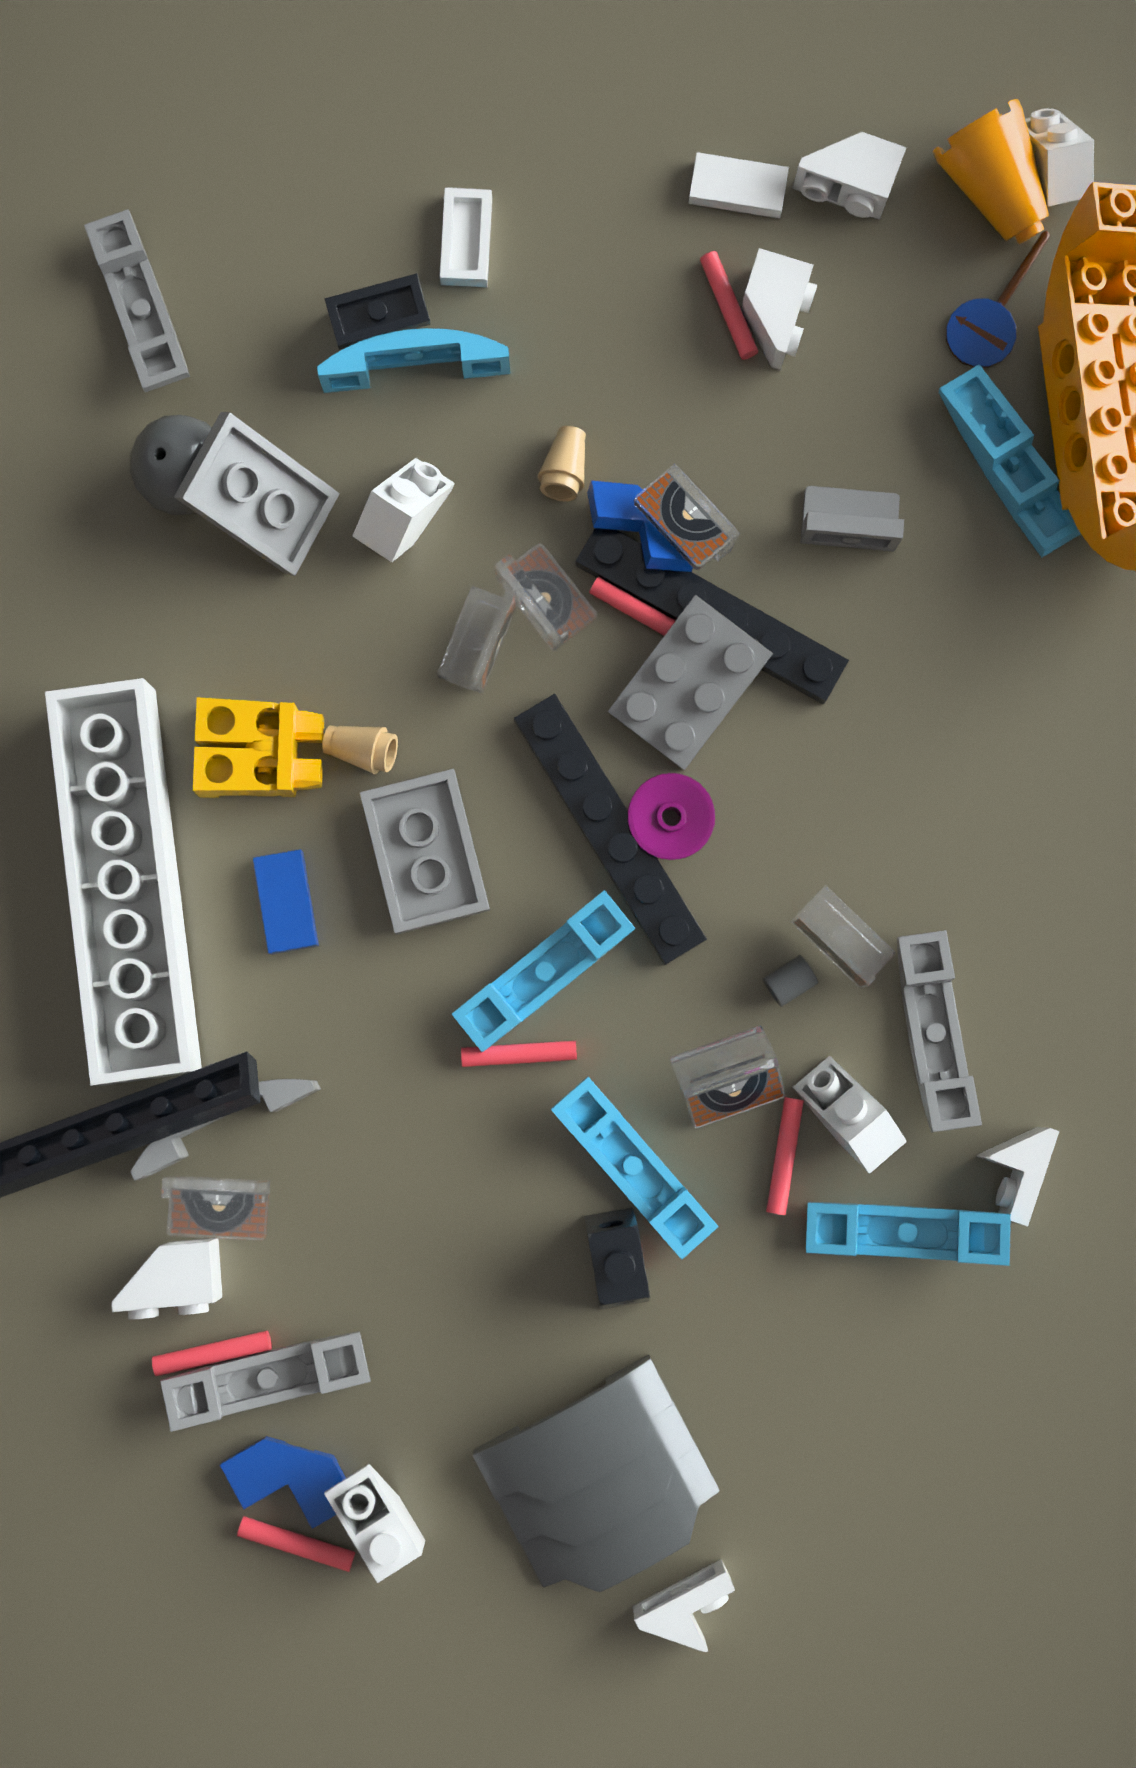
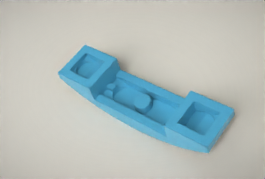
M422 328L389 332L359 341L326 359L317 366L323 392L329 393L369 389V370L462 361L463 377L467 379L510 374L508 347L492 339L458 330Z
M604 890L569 918L563 926L494 982L489 983L453 1012L452 1015L480 1051L484 1052L564 989L636 928Z
M588 1076L551 1108L552 1112L616 1183L681 1260L719 1227Z
M808 1202L806 1253L958 1261V1263L1010 1266L1011 1214L911 1206Z

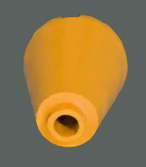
M1014 99L1007 102L1012 110L1011 112L1002 115V113L999 114L997 108L988 112L949 137L947 140L951 149L945 152L943 148L938 146L932 153L939 165L1004 240L1008 241L1015 237L1018 244H1021L1044 230L1041 221L1047 218L1049 214L1023 109L1019 100Z

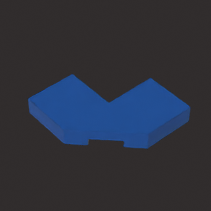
M591 481L587 495L593 528L639 532L645 566L648 569L692 572L696 562L638 501L637 498L645 492L642 488L633 484Z
M266 1436L222 1461L220 1464L243 1509L288 1484L312 1529L337 1515L324 1493L346 1477L335 1456L332 1454L304 1449L287 1444L286 1441Z

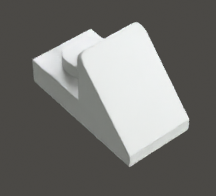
M1036 1127L977 1155L979 1158L1012 1169L1010 1178L1005 1177L1002 1180L996 1195V1205L1000 1206L998 1213L1011 1214L1012 1222L1028 1226L1059 1131L1052 1128Z
M720 1559L633 1606V1613L639 1630L699 1651L707 1652L705 1638L692 1613L701 1610L702 1613H709L718 1609L728 1601L727 1595L735 1591L724 1563Z

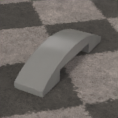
M129 209L85 224L84 227L98 266L107 283L144 392L146 393L190 377L171 318Z
M947 931L898 937L897 954L906 1025L919 1091L930 1131L933 1133L981 1126L982 1122L974 1078L968 1074L952 987V980L955 979Z
M276 1079L259 1082L260 1098L263 1097L270 1112H278L321 1090L316 1080ZM221 1118L150 1143L130 1171L134 1181L145 1179L189 1157L181 1138Z
M360 1331L236 1358L172 1376L160 1382L170 1431L172 1432L220 1420L226 1415L318 1392L324 1394L368 1383L371 1380Z

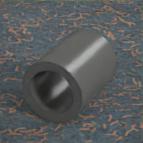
M798 955L763 978L765 986L780 1007L818 984L814 972L801 955Z

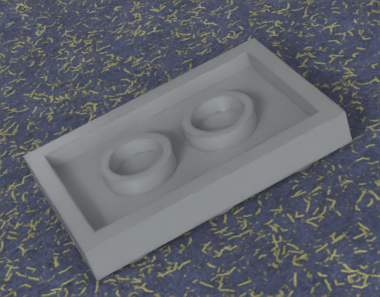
M221 412L174 498L283 573L295 576L340 493L233 414Z
M695 595L608 712L685 770L773 653Z
M454 769L360 792L396 935L490 911Z

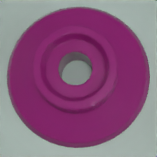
M677 773L660 774L648 779L634 793L628 809V824L632 836L647 853L661 859L677 860L695 854L707 843L715 825V808L709 793L696 780ZM673 810L679 815L680 822L675 826L666 825L662 820V814L665 811Z

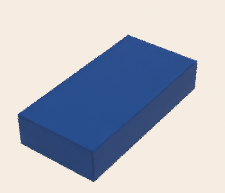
M299 849L254 857L253 863L268 953L272 955L319 946L303 851Z

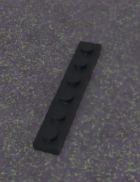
M595 528L576 559V567L596 578L599 576L674 620H677L693 597L697 595L773 653L761 669L762 671L823 705L849 662L847 658L693 572L646 568L641 543L617 530Z
M556 694L551 695L514 718L515 724L663 964L667 965L706 941V936L657 857L642 849L632 836L628 824V810Z
M246 1051L0 1142V1198L261 1103L257 1060Z

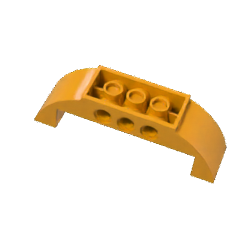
M1092 182L1076 205L1062 234L1048 282L1043 323L1038 326L1057 475L1060 480L1058 483L1062 510H1069L1079 532L1089 546L1103 559L1122 569L1136 571V185Z

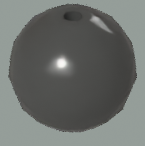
M186 415L163 416L149 423L136 437L130 453V474L138 492L155 509L170 515L197 514L174 498L212 429L208 423Z

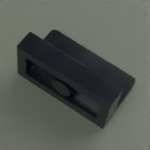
M417 273L324 298L339 350L377 335L431 325Z

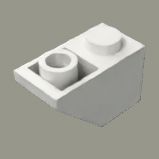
M1056 109L1034 111L1031 113V118H1026L1025 121L1046 206L1049 207L1080 200L1088 186L1094 181V139Z
M860 132L801 158L792 189L801 191L806 198L812 201H828L845 207L854 216L861 218L873 217L880 220L906 147Z
M759 248L741 310L770 366L781 370L786 354L795 357L804 328L795 326L799 311L809 313L817 285L809 283L814 265Z
M417 458L413 459L371 491L353 537L390 562H393L415 544L452 491L455 483L443 476L434 465L422 462Z
M830 1056L793 1086L796 1093L804 1100L839 1144L869 1174L907 1142L888 1111Z
M218 1238L168 1242L159 1246L112 1301V1312L128 1311V1319L159 1316V1308L178 1306L179 1315L208 1312V1303H214L222 1298Z
M367 1464L325 1491L326 1498L377 1583L422 1555L426 1541L401 1498L370 1464Z

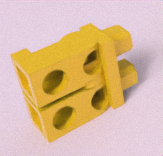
M197 697L195 742L200 747H194L193 791L200 798H219V796L296 797V790L322 788V760L298 759V742H323V715L308 711H298L295 703L280 702L279 704L263 701Z

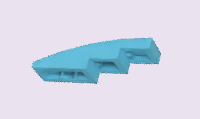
M980 364L940 387L939 395L961 436L999 498L1041 558L1080 535L1081 533L1077 529L1069 510H1062L1060 493L1057 490L1060 480L1032 446L1034 434Z

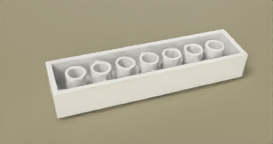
M144 678L46 691V707L90 1085L105 1086L182 1075L202 1068L156 690Z

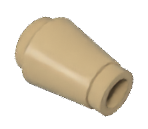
M561 426L558 429L557 436L538 474V480L541 483L540 491L546 497L553 500L573 501L577 498L578 492L584 488L586 434L577 427Z
M330 725L324 733L322 742L324 754L332 755L373 774H377L379 771L389 772L394 765L398 749L397 735L388 733L386 727H336Z

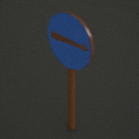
M1048 231L1041 233L997 302L990 299H972L961 304L951 314L946 327V342L951 354L962 364L973 368L980 364L982 368H989L1001 363L1012 351L1016 341V324L1011 313L1004 306L1050 238Z

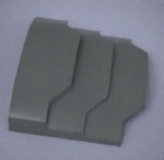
M649 1355L606 1377V1385L521 1431L516 1426L475 1448L473 1451V1457L495 1500H498L543 1588L566 1579L594 1591L602 1592L642 1572L690 1543L699 1506L720 1491Z

